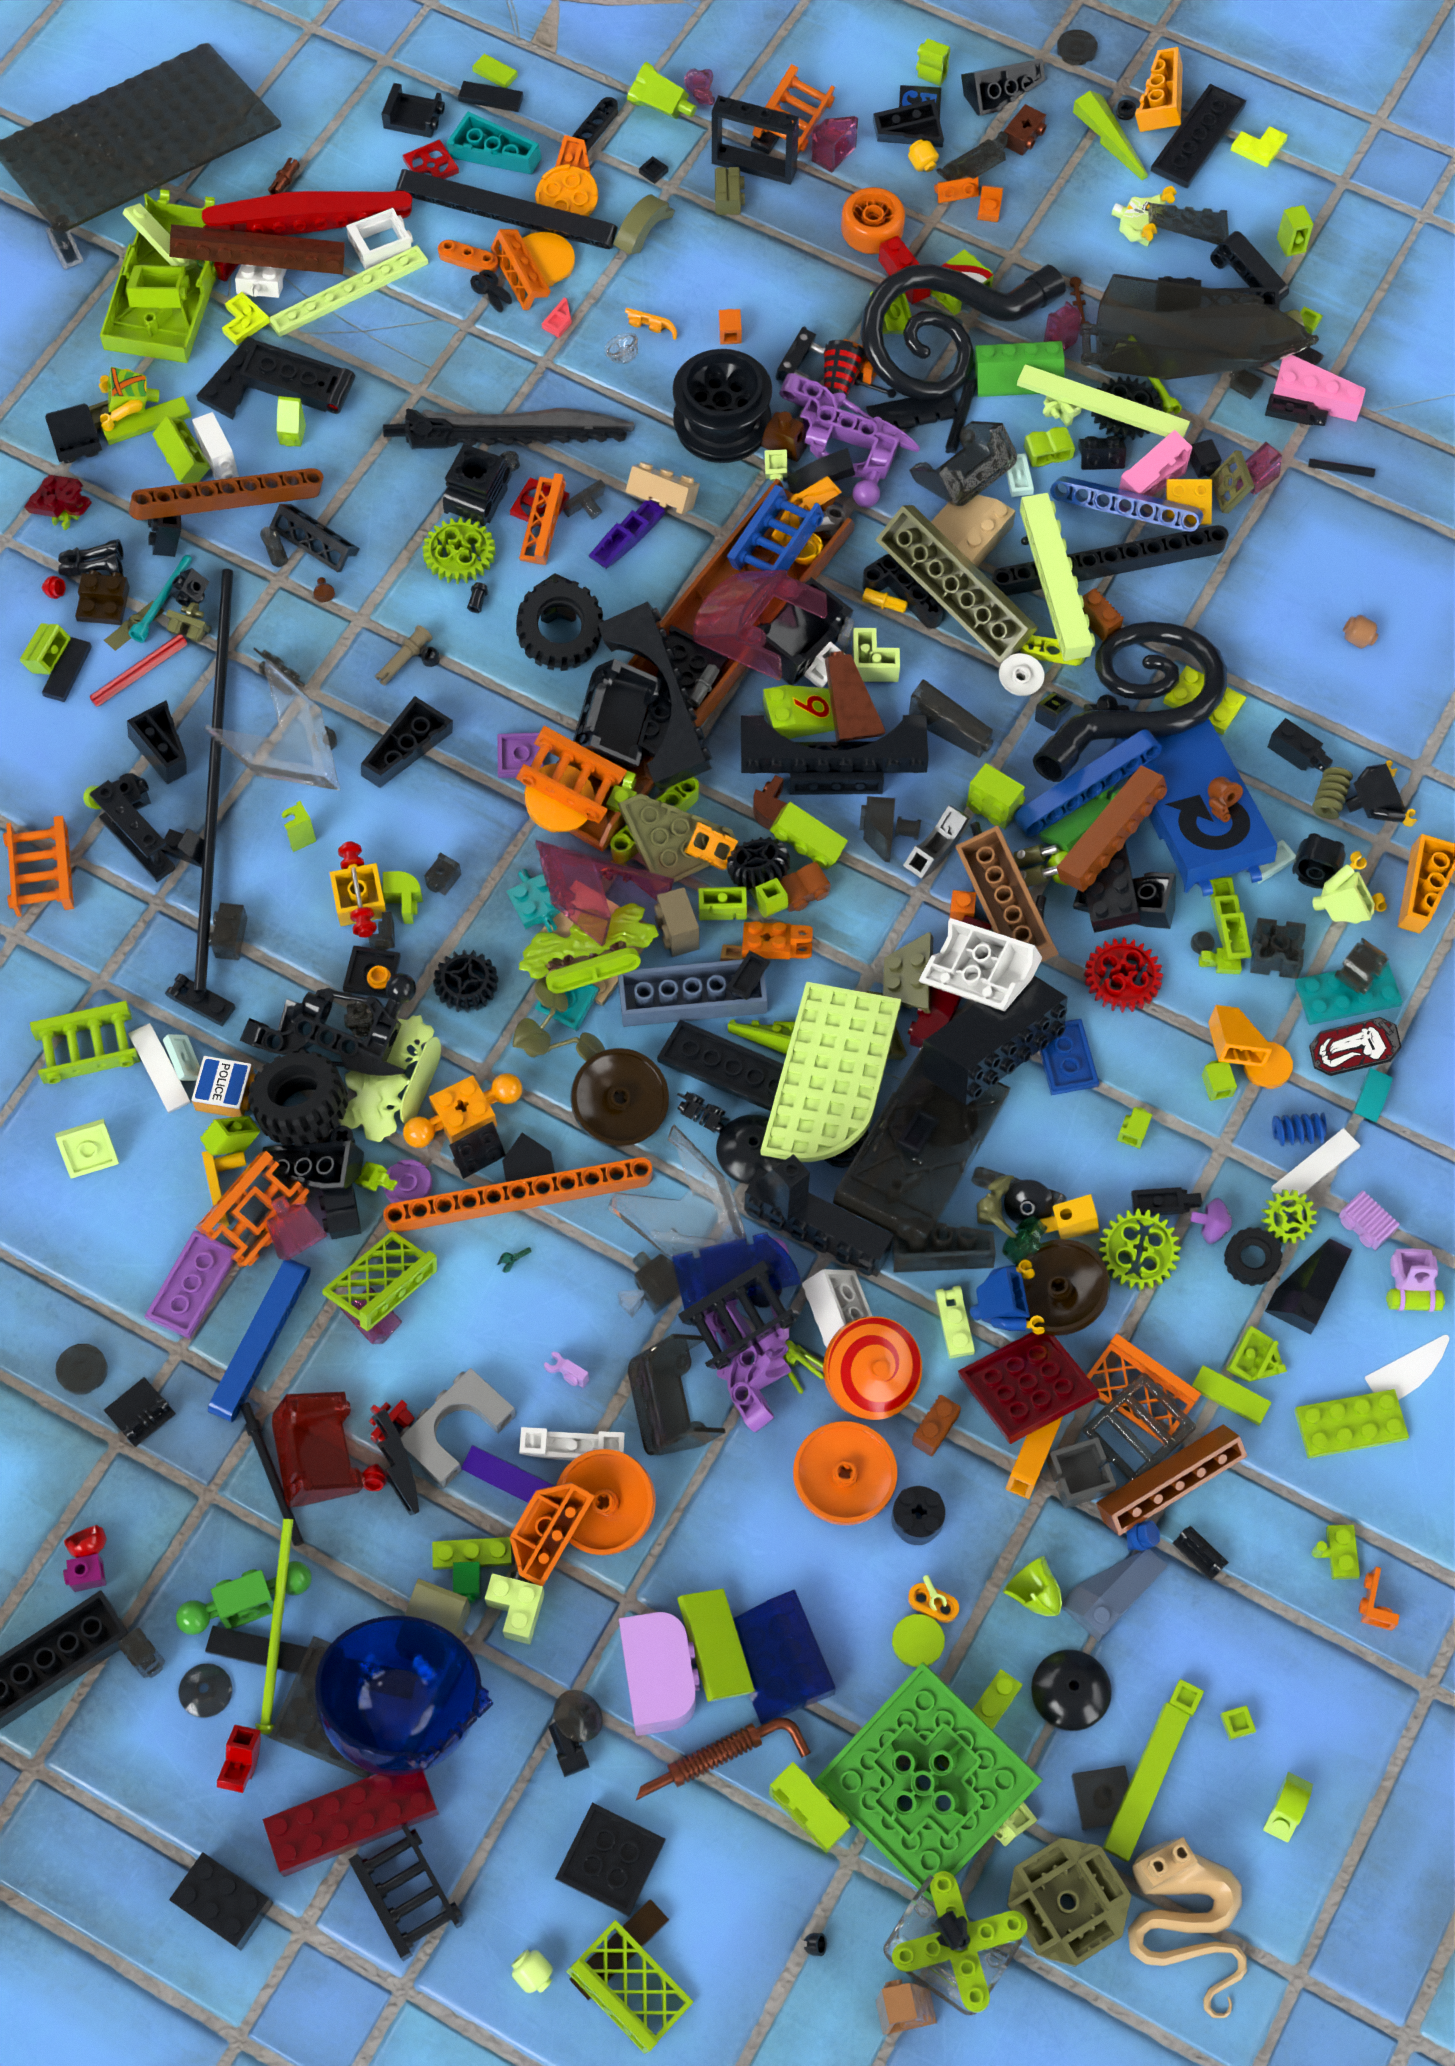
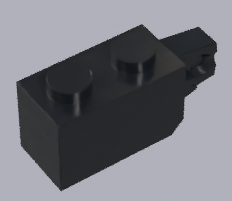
M1287 718L1273 731L1267 746L1303 771H1306L1308 767H1315L1324 772L1333 763V760L1322 749L1324 743Z

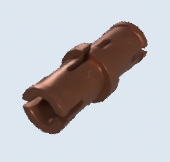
M288 158L283 168L277 171L275 180L268 188L271 195L276 192L277 194L282 193L285 187L292 182V176L300 167L296 159Z

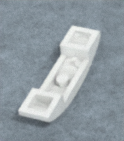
M149 1023L128 1033L168 1114L190 1104L191 1102L151 1024Z
M521 1427L519 1454L573 1461L586 1452L598 1449H610L624 1453L625 1433L599 1431V1434L547 1432L546 1428Z

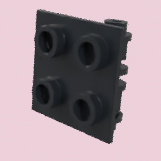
M688 1091L686 1094L677 1093L678 1096L686 1100V1102L682 1101L678 1106V1110L681 1111L680 1114L697 1122L702 1112L705 1111L699 1125L702 1126L705 1123L703 1127L713 1133H720L724 1128L722 1121L730 1120V1118L724 1116L725 1110L709 1103L707 1105L703 1104L705 1099L697 1094Z
M493 1121L449 1145L454 1157L453 1163L459 1169L463 1179L506 1156Z
M145 1377L104 1409V1412L134 1447H137L176 1415L168 1402L160 1396Z

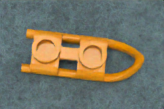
M626 308L625 313H628L629 325L640 328L641 324L649 325V330L655 333H661V330L666 328L672 332L674 340L677 338L676 327L670 320Z

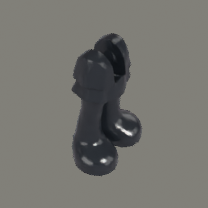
M115 539L85 550H79L76 547L73 550L69 549L61 552L58 561L61 563L58 566L59 574L74 577L75 575L81 576L82 573H89L92 570H107L110 574L117 572L124 575L121 560L124 558L121 541ZM92 558H98L90 561H84Z

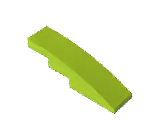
M1232 877L1210 880L1213 887V894L1209 895L1227 960L1251 958L1252 954L1244 913L1240 910L1238 894L1235 895Z

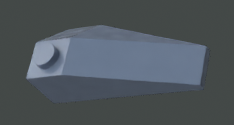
M1150 1549L1140 1551L1077 1585L1062 1601L1061 1608L1099 1642L1168 1565Z

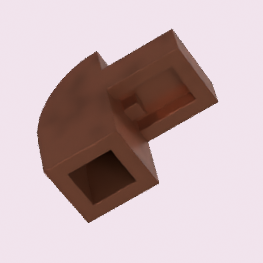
M777 775L774 776L771 782L768 781L765 784L763 791L756 789L753 796L754 817L761 826L770 830L781 809L787 804L778 799L783 791V778Z

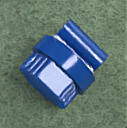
M1152 1520L1137 1523L1127 1531L1128 1550L1144 1551L1160 1542L1159 1528Z

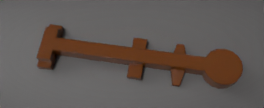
M1072 277L1070 279V286L1074 288V291L1070 295H1074L1076 301H1072V304L1077 306L1080 322L1076 323V328L1091 327L1090 322L1085 321L1082 305H1086V302L1081 300L1080 296L1084 294L1083 291H1079L1081 280L1079 277Z

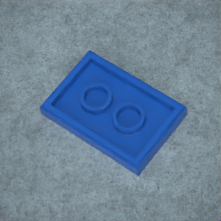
M1081 1018L1065 1021L1066 1029L1063 1035L1051 1041L1045 1049L1039 1050L1051 1096L1099 1087L1098 1076Z

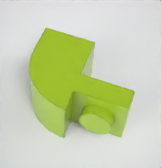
M383 872V897L385 904L402 903L404 924H414V915H418L417 902H423L419 882L414 876L406 872Z
M777 878L756 886L755 889H749L750 894L758 904V911L765 918L788 908L787 893Z
M1288 1772L1277 1793L1275 1804L1264 1824L1263 1831L1288 1843L1304 1815L1312 1793L1313 1784Z

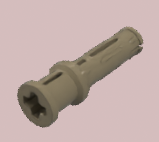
M417 625L415 632L408 639L403 640L402 648L375 675V678L377 680L381 679L380 683L386 686L412 656H417L424 644L433 639L431 634L424 627Z

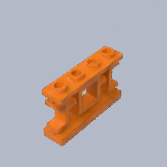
M267 1151L260 1152L195 1227L201 1234L208 1236L207 1238L211 1241L215 1240L222 1233L238 1247L230 1258L235 1260L239 1267L251 1266L259 1258L258 1251L263 1246L267 1247L276 1237L274 1235L279 1227H285L292 1219L290 1214L295 1208L300 1209L308 1200L306 1195L310 1192L299 1181H295L287 1188L273 1176L272 1173L280 1164L274 1161V1157ZM267 1166V1169L261 1176L271 1185L264 1193L256 1186H251L246 1192L245 1190ZM279 1191L286 1198H290L296 1192L275 1218L274 1216L281 1208L271 1200L273 1196ZM253 1195L270 1209L257 1226L239 1212ZM235 1204L229 1211V1214L238 1221L234 1228L230 1231L225 1225L218 1224L213 1230L212 1228ZM247 1229L256 1236L264 1230L246 1253L242 1255L248 1248L238 1238L243 1231Z

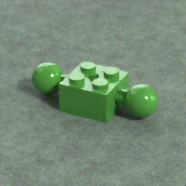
M291 1561L288 1565L285 1593L292 1596L300 1595L309 1588L312 1575L310 1569L304 1563ZM252 1569L244 1572L241 1575L242 1577L233 1581L231 1579L222 1580L216 1584V1587L210 1589L214 1601L207 1604L197 1600L183 1603L177 1610L176 1624L185 1634L196 1635L207 1628L210 1619L218 1616L225 1627L232 1630L271 1615L273 1613L276 1577L267 1580L262 1570Z

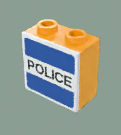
M204 1056L191 1099L195 1110L230 1117L244 1116L245 1111L250 1109L248 1100L251 1083L255 1082L254 1077L256 1076L252 1064Z

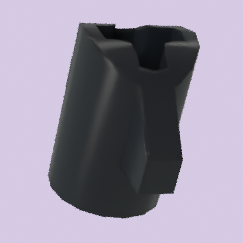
M949 1911L934 1922L941 1933L936 1938L940 1945L956 1950L958 1947H963L970 1943V1937L967 1934V1920L964 1916L957 1918L953 1911Z

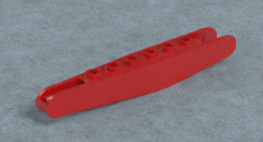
M406 191L283 192L206 207L202 211V220L206 224L203 228L284 236L343 228L346 225L391 208L394 209L397 216L401 215L403 219L410 216L412 212V196Z

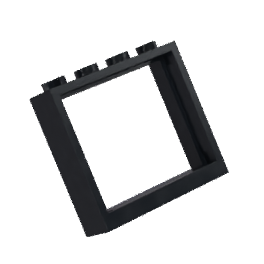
M718 95L712 109V164L726 168L739 167L741 172L791 185L797 171L799 116ZM722 118L786 135L785 160L722 144Z

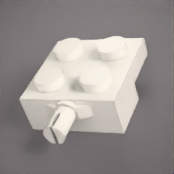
M241 264L235 278L236 294L243 292L245 295H251L252 297L254 295L255 297L279 298L283 289V277L287 269Z

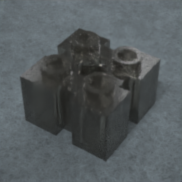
M1257 918L1252 935V947L1254 949L1251 956L1250 973L1269 975L1270 971L1274 970L1279 971V977L1298 979L1303 968L1304 949L1301 948L1305 941L1306 924L1287 921L1285 926H1278L1277 920Z

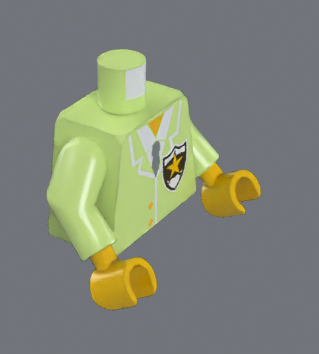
M1168 186L1161 194L1154 197H1132L1127 207L1116 203L1111 215L1121 219L1119 231L1130 242L1137 241L1148 247L1154 234L1158 233L1157 228L1163 219L1166 201L1169 204L1175 201L1174 195L1177 192L1173 186Z
M1360 851L1353 852L1350 856L1352 863L1350 865L1346 864L1324 883L1321 896L1313 897L1314 909L1316 911L1326 909L1331 919L1335 922L1346 921L1358 924L1361 921L1371 920L1375 910L1382 912L1387 908L1383 894L1376 893L1371 897L1359 871L1354 872L1355 869L1365 868L1367 864L1364 857L1361 858L1362 854Z

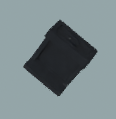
M393 83L381 113L383 128L431 138L434 130L438 129L440 114L443 115L445 110V102H442L441 93H436L435 99L404 94L402 84Z

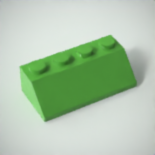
M1062 341L975 346L973 363L978 397L1040 394L1017 386L1018 378L1025 364L1064 378Z

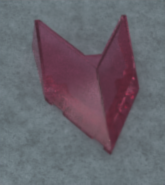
M539 840L535 841L536 848L540 854L539 860L546 886L549 888L551 904L601 946L606 942L611 914L600 874L609 881L613 879L614 875H621L625 883L631 880L656 901L657 895L672 890L673 878L616 860Z

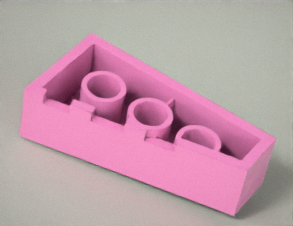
M1284 351L1273 394L1313 402V405L1318 407V409L1328 411L1329 416L1356 422L1366 389Z

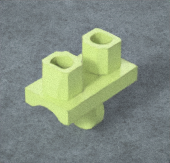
M1046 396V400L1043 402L1045 405L1043 409L1044 416H1053L1055 419L1060 418L1066 427L1072 425L1073 418L1079 415L1082 410L1081 407Z

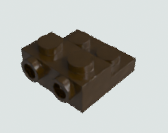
M94 570L89 571L88 574L82 573L78 588L79 601L75 614L76 620L80 622L122 625L130 589L127 577L117 572L111 573V576L102 575Z

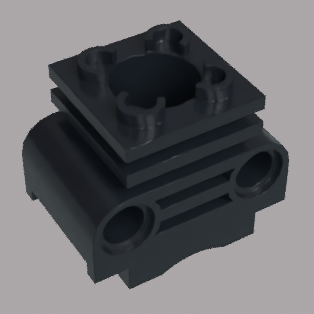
M463 444L445 477L447 488L443 496L444 513L448 514L450 512L467 519L470 518L473 521H478L480 526L490 523L499 503L508 490L507 484L512 476L510 464L504 463V457Z

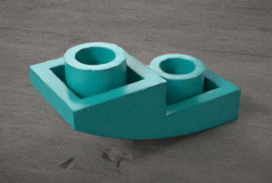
M1369 1068L1352 1113L1377 1123L1393 1077Z

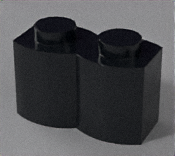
M351 1184L346 1189L322 1190L323 1195L319 1196L321 1211L326 1210V1218L322 1219L324 1232L329 1233L332 1240L361 1234L353 1185Z

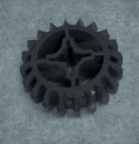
M760 837L758 840L752 839L750 842H743V845L736 846V850L731 851V856L727 858V871L731 880L738 887H746V890L755 889L756 886L775 878L782 881V876H786L787 871L790 869V855L784 843H780L778 839L772 840L771 837L766 839Z
M463 949L462 955H458L454 951L453 958L445 956V963L439 962V970L434 972L435 979L433 980V985L436 987L435 994L440 996V1002H446L449 1009L455 1006L456 1011L459 1012L461 1008H465V1012L468 1013L470 1008L474 1007L478 1011L479 1004L486 1007V999L493 1000V992H497L498 987L496 984L499 982V979L496 975V967L492 966L490 959L485 960L483 953L477 956L473 950L468 955L466 950ZM473 969L481 972L484 975L485 979L480 978V976L475 975ZM447 983L452 984V987L458 988V993L450 990Z

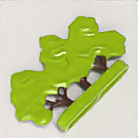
M629 903L615 909L608 919L603 918L597 911L584 910L579 917L580 920L570 927L571 935L567 938L551 932L537 933L531 940V944L522 952L524 959L519 962L518 969L528 971L530 977L534 979H540L547 975L546 985L548 990L559 994L635 970L640 965L641 959L637 950L628 946L648 947L652 943L653 938L658 937L659 934L654 924L639 923V920L643 918L645 908L635 903ZM623 941V945L619 947L618 942ZM609 949H610V950L612 951V952H610V953H607V954H604V955H600V954H602L605 950H609ZM582 955L589 957L588 960L570 965L576 957ZM570 956L571 959L567 962L566 958ZM559 958L563 960L564 965L561 963L556 965L552 962V959ZM546 964H550L552 967L547 968Z

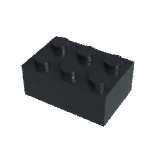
M204 1852L201 1853L169 1899L177 1907L240 1951L274 1904L267 1896Z

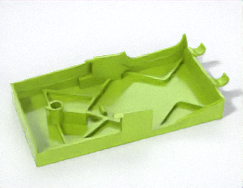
M160 189V198L157 201H154L147 193L144 194V208L169 234L171 232V224L204 227L206 224L202 220V211L206 207L215 205V198L205 196V205L202 209L170 204V190ZM137 230L133 244L128 245L101 329L100 339L104 350L188 363L217 276L214 263L211 266V261L199 260V263L204 265L203 269L198 267L196 262L194 268L186 271V274L190 275L191 284L190 288H187V299L183 300L181 308L129 307L126 288L134 265L171 266Z

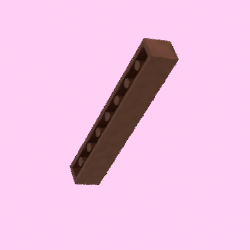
M171 224L169 257L343 275L344 242Z

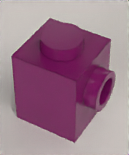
M98 1554L66 1560L67 1569L63 1570L64 1581L74 1592L106 1586L104 1564Z

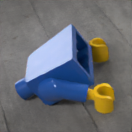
M1022 1260L1018 1265L1019 1267L1011 1265L993 1269L984 1283L976 1289L978 1304L970 1307L971 1316L977 1321L982 1319L994 1328L1008 1331H1026V1328H1031L1033 1333L1043 1334L1045 1332L1043 1327H1034L1036 1323H1044V1319L1041 1316L1036 1315L1030 1321H1026V1318L1030 1317L1022 1277L1024 1279L1034 1277V1269H1028L1032 1267L1029 1260Z

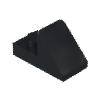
M1052 692L1037 704L1035 721L1055 731L1061 717L1070 710L1073 702L1056 692Z
M169 829L164 838L167 845L160 850L164 854L202 868L204 840L190 829H186L184 834Z

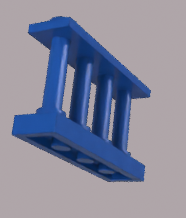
M776 484L727 555L732 567L739 571L744 564L748 563L767 572V576L775 588L785 579L787 571L815 529L822 524L824 513L818 503H815L810 511L788 502L784 489ZM784 509L804 518V521L796 529L775 518ZM772 527L792 536L787 546L784 547L764 538V534ZM760 545L779 554L780 556L775 564L771 565L752 556L751 554L756 546Z

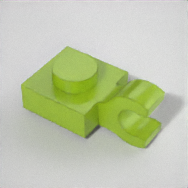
M627 771L622 787L614 786L606 804L607 809L621 813L618 803L637 795V792L632 791L636 784L635 773Z
M1216 948L1215 954L1212 951H1201V956L1198 958L1200 967H1216V973L1240 974L1242 971L1241 959L1227 960L1223 948Z
M368 1161L364 1164L361 1175L354 1181L359 1187L376 1191L379 1185L393 1191L398 1182L389 1178V1175L386 1174L387 1169L382 1165Z

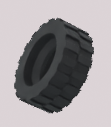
M1249 1227L1238 1231L1236 1235L1232 1236L1224 1253V1263L1227 1266L1228 1273H1231L1235 1280L1240 1281L1244 1285L1255 1286L1257 1284L1262 1285L1266 1281L1269 1282L1277 1273L1282 1262L1283 1254L1280 1243L1278 1244L1277 1239L1270 1232L1261 1230V1228ZM1249 1245L1260 1247L1265 1253L1264 1264L1258 1268L1248 1267L1241 1259V1251Z

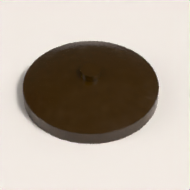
M608 1049L592 1056L577 1072L571 1087V1108L577 1123L588 1136L605 1145L626 1147L644 1141L660 1127L668 1110L669 1091L661 1070L647 1056L630 1049Z
M1068 1239L1046 1241L1027 1251L1016 1263L1015 1267H1019L1018 1265L1022 1260H1029L1032 1267L1028 1269H1034L1035 1275L1033 1278L1024 1279L1022 1277L1030 1317L1026 1318V1321H1030L1033 1316H1041L1044 1319V1323H1036L1034 1327H1043L1045 1330L1043 1334L1060 1336L1078 1332L1092 1324L1107 1305L1111 1285L1105 1263L1092 1248L1081 1242Z

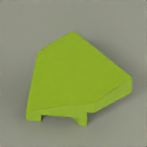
M1253 1326L1247 1327L1226 1368L1227 1371L1248 1383L1287 1372L1285 1364H1282L1279 1355L1278 1341L1273 1342L1272 1338Z

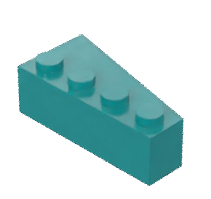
M469 111L446 142L452 159L532 175L542 160L539 143Z

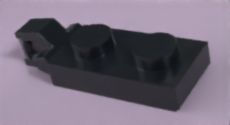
M1270 394L1265 416L1305 425L1325 426L1328 411L1318 409V407L1313 405V402Z
M1181 1187L1131 1191L1133 1216H1135L1137 1209H1140L1143 1216L1147 1210H1150V1216H1155L1156 1214L1188 1213L1190 1211L1189 1208H1198L1202 1204L1201 1193L1187 1194V1190Z

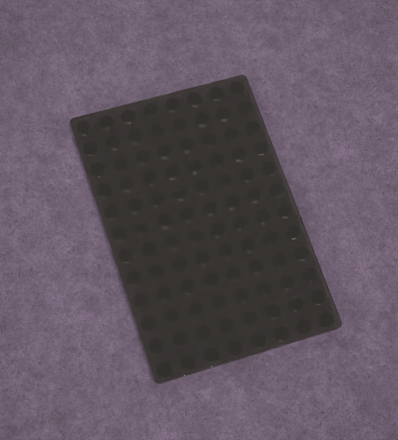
M204 43L179 54V56L164 61L154 68L145 70L135 77L128 78L114 87H109L97 95L90 96L78 104H73L59 113H54L40 122H35L23 130L16 131L4 139H0V163L58 234H62L275 131L282 125L281 121L209 43Z

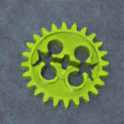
M462 517L456 523L450 518V524L441 521V528L435 525V533L428 532L429 538H424L425 546H422L423 558L427 569H431L432 575L438 573L439 580L447 577V583L455 579L456 584H459L460 579H464L465 583H468V578L472 577L476 581V574L484 576V569L490 570V563H494V555H496L494 539H492L491 532L487 533L486 526L480 528L478 521L472 525L470 518L466 523L463 522ZM470 544H475L476 554L472 553ZM442 547H443V548H446V552H447V557H446V558H442V557H443Z
M1137 1209L1135 1216H1132L1131 1212L1127 1210L1125 1219L1118 1214L1116 1216L1118 1223L1112 1220L1109 1221L1108 1225L1112 1230L1104 1228L1102 1233L1107 1238H1100L1099 1242L1105 1245V1247L1099 1248L1098 1253L1105 1254L1102 1260L1104 1263H1108L1107 1271L1112 1270L1114 1272L1111 1280L1117 1277L1121 1278L1119 1286H1122L1126 1281L1129 1282V1290L1133 1288L1134 1284H1138L1139 1291L1143 1290L1144 1284H1147L1151 1290L1154 1286L1153 1281L1158 1285H1162L1163 1280L1161 1276L1169 1279L1171 1275L1167 1270H1176L1177 1267L1172 1262L1180 1260V1257L1174 1254L1181 1250V1247L1174 1246L1179 1237H1171L1175 1228L1167 1229L1165 1227L1168 1222L1167 1219L1160 1223L1158 1221L1160 1214H1156L1154 1218H1151L1150 1210H1147L1143 1216L1140 1209ZM1137 1220L1144 1227L1154 1224L1147 1232V1235H1155L1161 1241L1159 1246H1152L1148 1241V1236H1145L1142 1243L1143 1252L1139 1257L1138 1265H1141L1143 1260L1150 1259L1155 1263V1269L1150 1271L1142 1266L1138 1271L1142 1279L1135 1273L1125 1275L1132 1267L1131 1263H1134L1137 1250L1134 1248L1139 1244L1141 1235L1138 1234L1135 1240H1128L1124 1237L1123 1231L1131 1229L1137 1233L1140 1229ZM1121 1253L1128 1254L1131 1263L1122 1264L1118 1260V1255Z

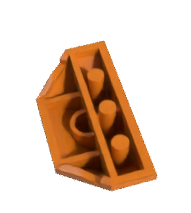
M573 1482L535 1491L510 1534V1541L520 1576L536 1585L544 1586L594 1499V1494Z

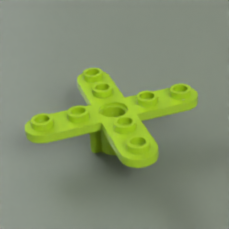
M946 1871L938 1872L932 1877L930 1882V1890L938 1918L949 1911H953L957 1918L964 1916L967 1920V1934L970 1937V1943L964 1950H951L949 1947L939 1944L936 1938L941 1933L936 1932L898 1944L893 1950L892 1961L898 1970L911 1972L950 1960L965 2008L970 2012L980 2013L989 2006L990 1994L978 1952L1023 1938L1028 1928L1027 1921L1020 1912L1008 1911L969 1923L955 1877Z

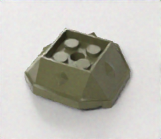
M1060 1838L1014 1867L1007 1907L1010 1911H1017L1024 1915L1028 1926L1025 1937L1037 1956L1076 1967L1123 1936L1131 1894L1101 1846ZM1062 1896L1071 1897L1074 1902V1908L1071 1910L1064 1909L1060 1904V1898Z

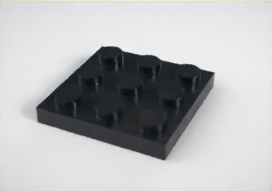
M592 1802L555 1880L630 1917L666 1839Z

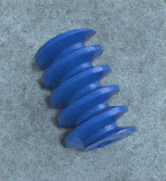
M1324 1112L1320 1114V1117L1317 1113H1312L1310 1117L1308 1114H1302L1301 1117L1293 1114L1291 1118L1288 1115H1283L1281 1120L1278 1116H1273V1137L1279 1140L1281 1146H1284L1286 1139L1289 1140L1290 1145H1294L1295 1138H1298L1300 1145H1304L1306 1137H1308L1310 1144L1314 1143L1315 1137H1318L1319 1143L1324 1142L1327 1129Z

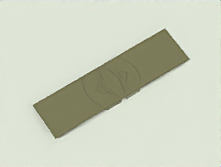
M151 601L137 614H133L129 620L123 622L122 626L104 639V641L115 651L131 639L128 634L133 624L142 621L154 601ZM162 608L159 610L155 618H157L160 614L164 612Z

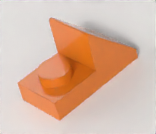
M982 185L977 220L998 222L1003 187Z

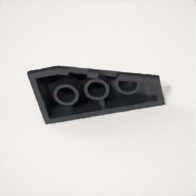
M352 1141L311 1143L302 1146L263 1147L262 1152L267 1151L274 1157L273 1160L280 1164L272 1175L292 1181H299L301 1184L321 1190L348 1188L361 1175L364 1152Z

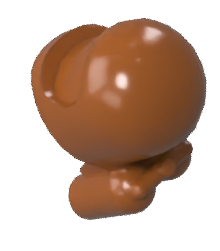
M1223 776L1214 778L1208 786L1209 806L1212 808V814L1223 822L1229 821L1231 815L1229 814L1228 807L1234 805L1243 795L1242 786L1236 782H1230L1228 778Z

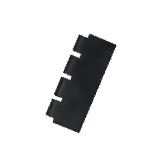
M949 395L940 400H917L910 397L866 406V410L872 418L880 417L892 425L896 424L899 429L915 427V420H917L919 426L937 422V415L940 421L954 419L957 406L953 396Z

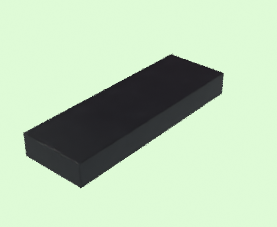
M463 81L458 95V101L514 112H519L523 100V91Z
M71 637L43 688L42 694L44 697L65 702L92 648L90 642Z

